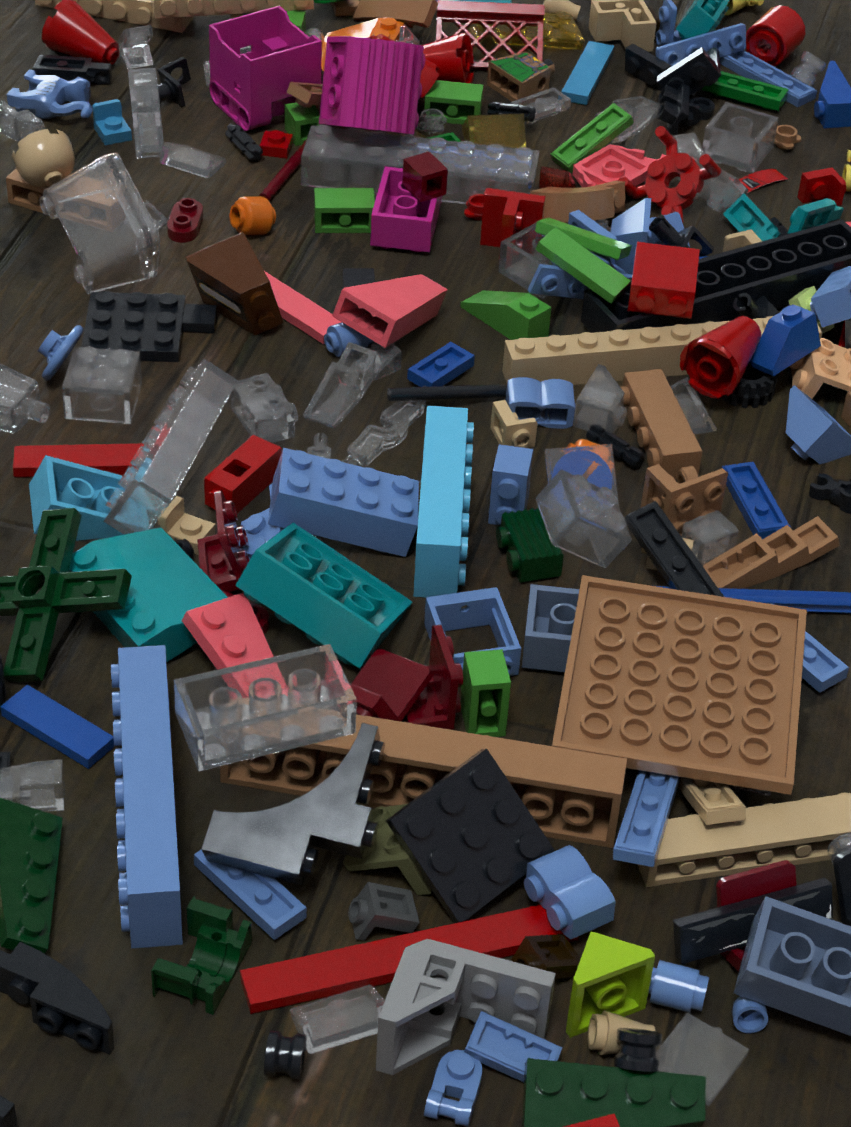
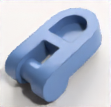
M464 1050L448 1052L441 1058L426 1100L425 1117L438 1120L440 1115L455 1119V1124L469 1127L481 1086L482 1064L480 1060L472 1058L469 1054L464 1053ZM445 1095L459 1098L460 1101L445 1098Z

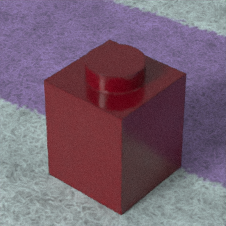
M430 152L403 159L402 185L420 202L446 195L448 169Z

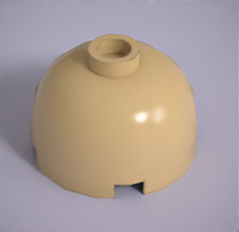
M43 129L30 133L18 142L19 149L16 154L14 151L12 153L13 161L20 176L32 186L43 188L56 187L72 173L75 156L69 137L63 131L57 130L59 134H50L48 129Z

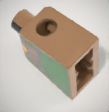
M527 52L493 59L488 63L487 85L516 105L524 106L547 93L550 75L554 74L555 66L550 59L540 61Z

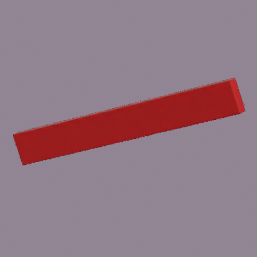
M541 905L243 969L240 970V980L250 1014L391 983L405 947L425 939L502 958L514 955L525 936L563 933L552 927L548 920L546 909ZM579 936L573 939L566 937L568 942L578 941Z

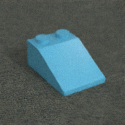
M45 455L29 483L34 534L38 532L43 510L75 508L82 515L76 541L110 538L150 530L141 480Z

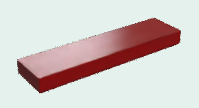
M152 443L28 445L14 447V477H33L45 455L118 475L153 474Z

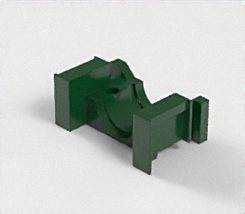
M193 896L187 906L188 935L197 937L192 957L186 967L158 958L151 970L153 997H155L159 989L179 994L190 998L191 1005H193L196 998L205 1001L206 1013L214 1015L252 944V927L250 921L243 920L239 931L233 930L232 908L229 910L195 899V896Z

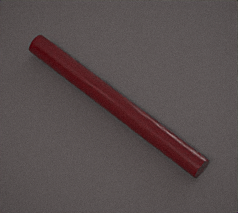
M308 137L259 196H263L269 201L317 145L315 138Z

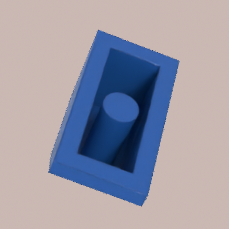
M792 304L771 317L750 361L751 367L775 376L819 348L821 343L816 314Z

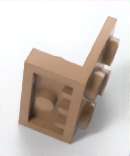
M659 464L648 467L646 469L641 508L656 501L682 538L704 529L712 528L719 523L728 473L721 468L678 484Z

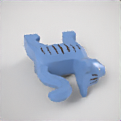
M29 69L24 75V79L29 80V90L27 92H20L19 88H12L6 95L8 106L15 107L17 112L41 119L69 116L81 112V118H89L93 111L89 103L91 96L90 82L81 77L67 81L55 75H36L34 70Z

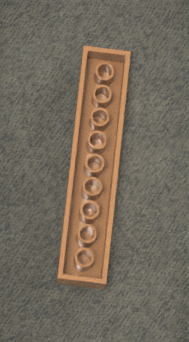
M235 694L230 695L219 727L221 783L303 796L324 781L340 765L357 738L361 724L366 723L378 726L380 741L385 742V749L380 765H373L369 779L374 781L370 801L367 805L361 803L362 806L376 808L379 806L409 804L481 749L487 748L546 837L610 848L614 847L627 758Z

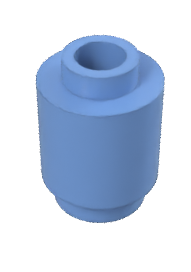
M342 322L329 326L327 334L324 336L326 348L337 357L366 349L369 344L373 343V340Z
M659 960L657 968L653 967L648 992L651 994L650 1003L689 1013L691 1009L702 1011L709 977L699 975L700 970Z

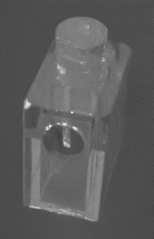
M0 363V431L17 433L30 419L44 423L49 416L50 405L40 401L39 384L37 381Z

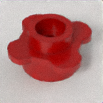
M475 194L469 197L466 201L467 209L464 210L466 217L482 220L484 194Z

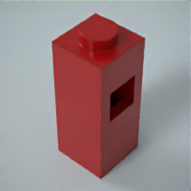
M256 435L251 436L204 478L205 505L215 510L214 492L222 490L226 501H233L238 514L273 482L282 447Z

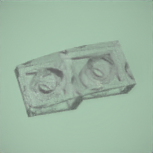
M0 101V132L7 137L19 142L30 133L45 129L43 121L28 109L17 112L16 109L10 107L5 101Z

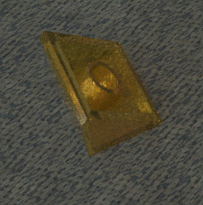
M524 114L467 116L462 124V133L468 151L526 158Z

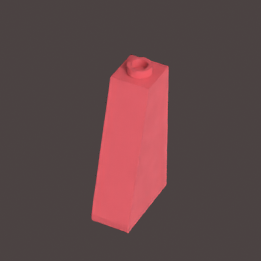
M422 274L345 287L340 293L332 317L386 348L437 316L448 289Z

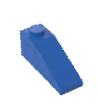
M829 61L820 89L819 99L814 104L815 117L819 119L823 128L851 127V87L835 61Z

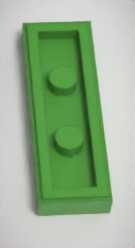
M613 103L551 153L552 160L571 174L574 164L602 149L634 123L632 116Z
M552 218L537 221L535 232L546 236L556 227L591 252L615 260H620L630 255L632 245Z
M556 227L539 241L535 249L611 304L628 288L631 282L627 277Z

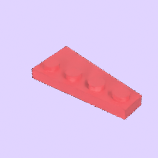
M244 592L186 611L182 622L235 695L295 704L249 599L244 595Z

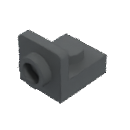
M367 882L349 906L348 916L353 925L357 940L365 941L374 927L412 933L420 923L412 891L408 889Z

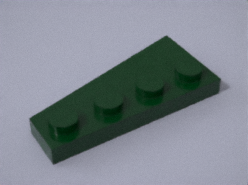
M0 798L1 947L14 950L19 942H22L45 954L49 945L63 817Z
M527 1058L524 1073L522 1127H563L614 1113L620 1127L702 1126L705 1122L706 1076L658 1071L642 1072L619 1067Z

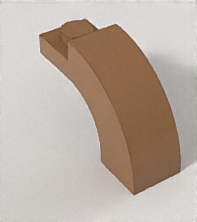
M612 181L580 188L550 186L530 191V194L546 196L543 219L552 218L566 223L569 220V213L580 210L596 221L613 218L615 213L625 211L626 196L625 182Z

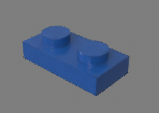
M449 342L410 367L407 373V380L419 387L444 386L473 367L475 355L453 342Z

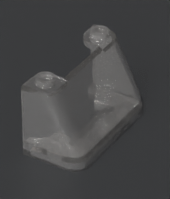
M118 153L103 155L43 191V196L40 197L42 212L44 215L48 214L51 219L59 218L77 254V265L73 266L77 283L83 284L87 294L157 277L160 254L159 233Z

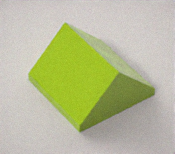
M592 931L590 932L573 979L566 1033L569 1038L588 1031L592 1014H602L605 1010L625 1017L646 1008L655 955L651 949Z

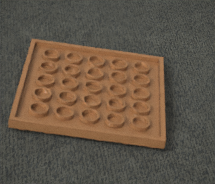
M582 575L552 746L627 758L626 768L791 795L795 775L807 610Z

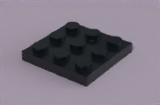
M91 292L81 345L82 359L179 362L183 332L182 320L186 304L185 295H175L173 293Z
M487 748L481 749L386 820V823L454 923L467 920L527 873V863L555 851Z

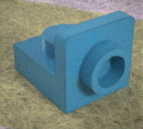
M119 99L93 104L94 129L104 145L132 140V130L122 117V105Z

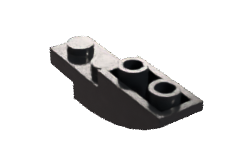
M19 942L11 954L0 950V992L7 994L17 1003L30 1004L33 1023L48 1033H59L71 1038L86 1049H97L109 1055L114 1050L112 1021L100 1001L75 974L56 960L22 942Z

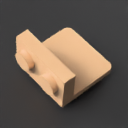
M820 338L821 346L789 366L792 374V387L795 385L811 399H813L823 383L851 391V348L847 349L834 344L826 338Z

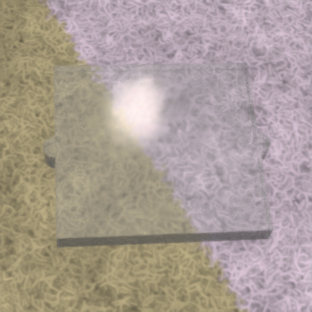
M687 1012L656 1051V1058L660 1061L658 1072L706 1076L705 1104L710 1106L747 1057L749 1049L723 1034L720 1027L713 1028Z

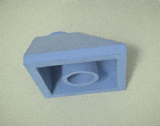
M644 198L612 220L610 233L617 237L618 241L632 245L629 256L615 260V264L628 274H633L637 242L647 243L652 198Z
M794 385L789 392L786 434L795 442L791 448L805 461L811 457L819 464L851 455V435L824 408Z

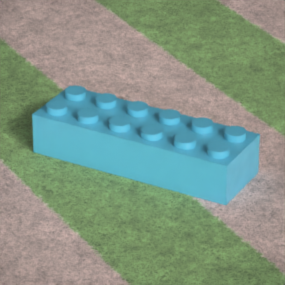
M427 406L413 597L426 598L457 593L458 585L465 586L466 564H459V561H466L468 550L467 535L469 529L473 444L466 443H473L474 422H467L468 408Z

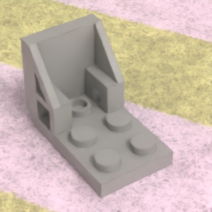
M425 939L405 947L378 1017L376 1071L394 1075L451 1044L459 1018L470 1019L476 1023L481 1011L545 1039L549 1026L556 973L431 939ZM434 1009L444 1013L436 1016L432 1015L429 1010Z

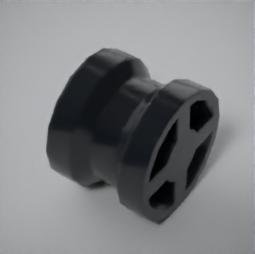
M618 1028L617 1039L621 1044L620 1052L615 1055L614 1066L642 1072L659 1071L660 1061L656 1058V1047L662 1042V1034L644 1029Z
M270 1030L265 1052L264 1075L274 1077L277 1073H286L291 1079L300 1080L305 1060L306 1034L297 1033L293 1037L283 1036L280 1031Z

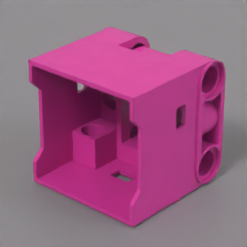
M281 6L209 25L210 95L213 102L244 131L269 125L273 117L285 114V104L295 103L296 97L287 93L290 82L321 84L322 41L315 35L309 37L290 21L287 11ZM251 45V51L240 54V48Z

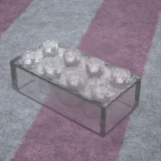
M330 644L174 680L175 713L198 771L356 733L357 699Z

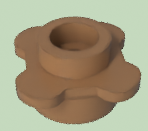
M779 125L775 128L774 135L769 136L768 141L780 149L787 150L792 149L795 143L801 142V136L797 135L798 131L795 127Z

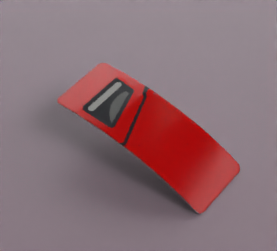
M766 169L746 175L736 180L734 184L745 193H749L766 184L788 180V178L776 169Z

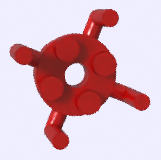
M659 126L655 130V135L666 146V156L653 161L649 165L645 185L636 187L626 177H621L618 181L625 182V193L631 199L648 196V198H652L651 201L657 207L662 208V215L678 212L682 223H684L683 209L689 207L694 202L692 199L696 196L697 192L700 194L704 180L718 177L721 174V168L708 154H703L699 158V163L704 167L701 169L697 162L687 153H678L676 139L665 127ZM675 177H680L678 185L674 188H669L670 181Z

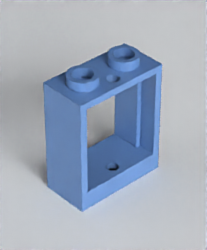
M497 587L426 597L424 624L430 641L433 625L441 624L443 631L490 625L498 648L478 651L503 649L509 676L519 675L521 646ZM464 653L454 654V663H460L463 671Z

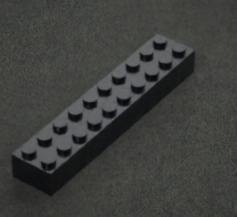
M841 219L699 259L691 319L628 311L630 282L628 288L612 304L591 289L585 290L581 322L591 333L617 329L630 330L644 327L674 326L676 324H699L709 321H731L740 316L739 312L734 309L733 302L737 298L743 304L744 301L738 296L742 293L749 294L755 302L764 295L775 308L790 305L788 300L805 288L815 286L817 291L832 272L851 266V227Z

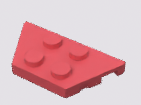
M609 144L574 164L572 175L581 187L618 181L621 177L628 178L637 186L646 181L649 165L659 159L644 157V150L627 149L623 146Z

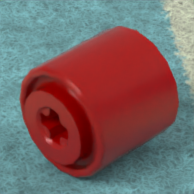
M778 5L770 8L747 30L746 51L772 66H778L803 42L805 25L802 18L795 10L788 6Z

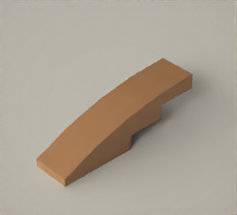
M360 0L353 19L366 22L376 18L390 17L396 21L405 22V27L413 28L414 25L429 28L439 3L436 0Z
M817 516L795 530H792L787 524L764 539L756 533L704 564L703 568L718 588L744 589L779 577L817 559L838 547L839 538Z

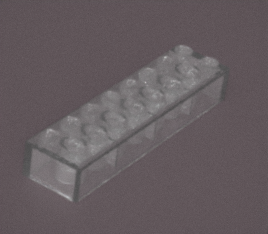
M311 125L301 155V186L317 188H374V194H377L385 166L403 168V159L430 152L448 169L446 195L442 196V202L466 204L470 196L484 194L486 188L530 194V191L536 188L540 151L531 150L527 147L511 148L503 147L499 144L484 145L475 144L471 141H448L438 137L430 139L416 137L411 134L394 135L383 131L367 132L359 131L356 128L340 129L331 128L328 125Z

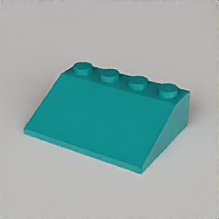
M291 523L255 550L235 585L244 591V595L249 600L265 605L274 611L275 616L279 620L295 625L305 632L309 640L319 645H325L334 651L342 662L351 666L355 665L359 669L379 648L413 603L295 523Z
M162 527L92 541L73 553L69 572L126 569L132 575L125 609L93 612L124 647L165 645L166 662L197 643L182 622L186 611L228 598Z

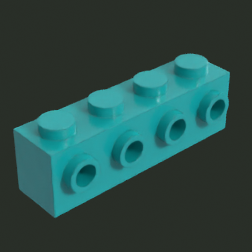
M694 0L676 27V30L679 31V36L684 40L715 31L729 9L727 4L730 0Z

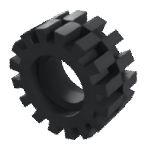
M749 362L738 387L732 394L723 395L722 399L724 401L731 399V405L734 406L737 403H741V408H747L748 404H751L752 408H758L759 403L765 406L768 401L771 402L773 399L778 374L771 376L751 367V362Z

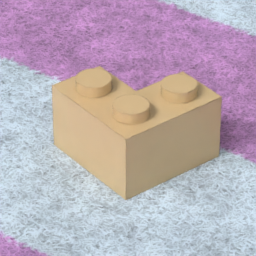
M591 0L588 29L595 42L608 43L612 40H621L625 49L631 44H635L647 52L653 51L657 23L644 0Z

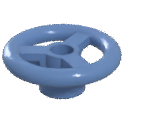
M81 325L75 326L69 335L61 336L52 330L41 344L38 352L47 357L48 362L42 373L44 380H50L68 357L84 332Z

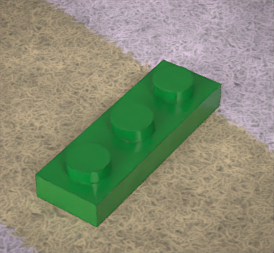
M721 71V77L713 85L702 88L703 91L710 92L714 96H725L736 99L740 103H751L761 106L766 110L777 111L780 110L786 101L789 91L787 88Z

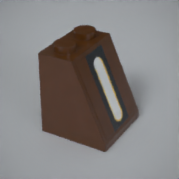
M244 232L185 257L204 304L217 305V312L253 335L260 334L284 323L270 281Z

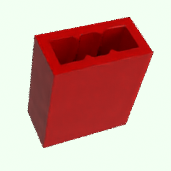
M637 242L628 311L691 319L696 292L700 249Z

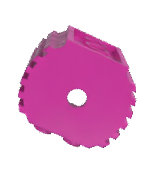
M351 36L327 37L319 124L414 135L419 123L417 105L422 94L420 77L421 70H423L425 65L424 46Z

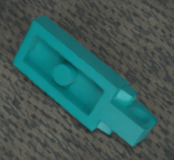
M745 193L723 213L739 232L752 229L762 241L776 238L781 234L778 228Z
M828 198L798 206L790 217L791 225L787 233L791 234L840 219L844 208L837 206L834 200Z

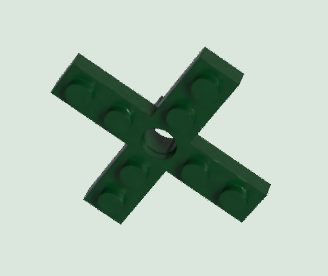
M75 508L43 510L29 567L19 568L18 576L0 577V616L17 615L3 670L4 678L9 682L43 681L59 613L125 609L132 575L126 569L69 572L82 517Z

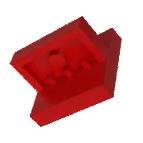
M493 188L485 189L480 245L500 248L499 265L511 267L513 256H519L520 251L539 253L535 249L542 239V235L536 233L535 228L537 221L544 218L546 196Z

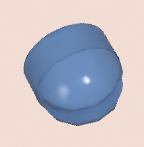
M739 996L734 1001L732 1017L734 1026L739 1031L755 1033L767 1025L768 1014L764 1004Z

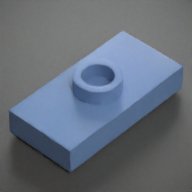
M481 1011L464 1053L480 1060L484 1065L524 1082L527 1058L558 1061L563 1047Z

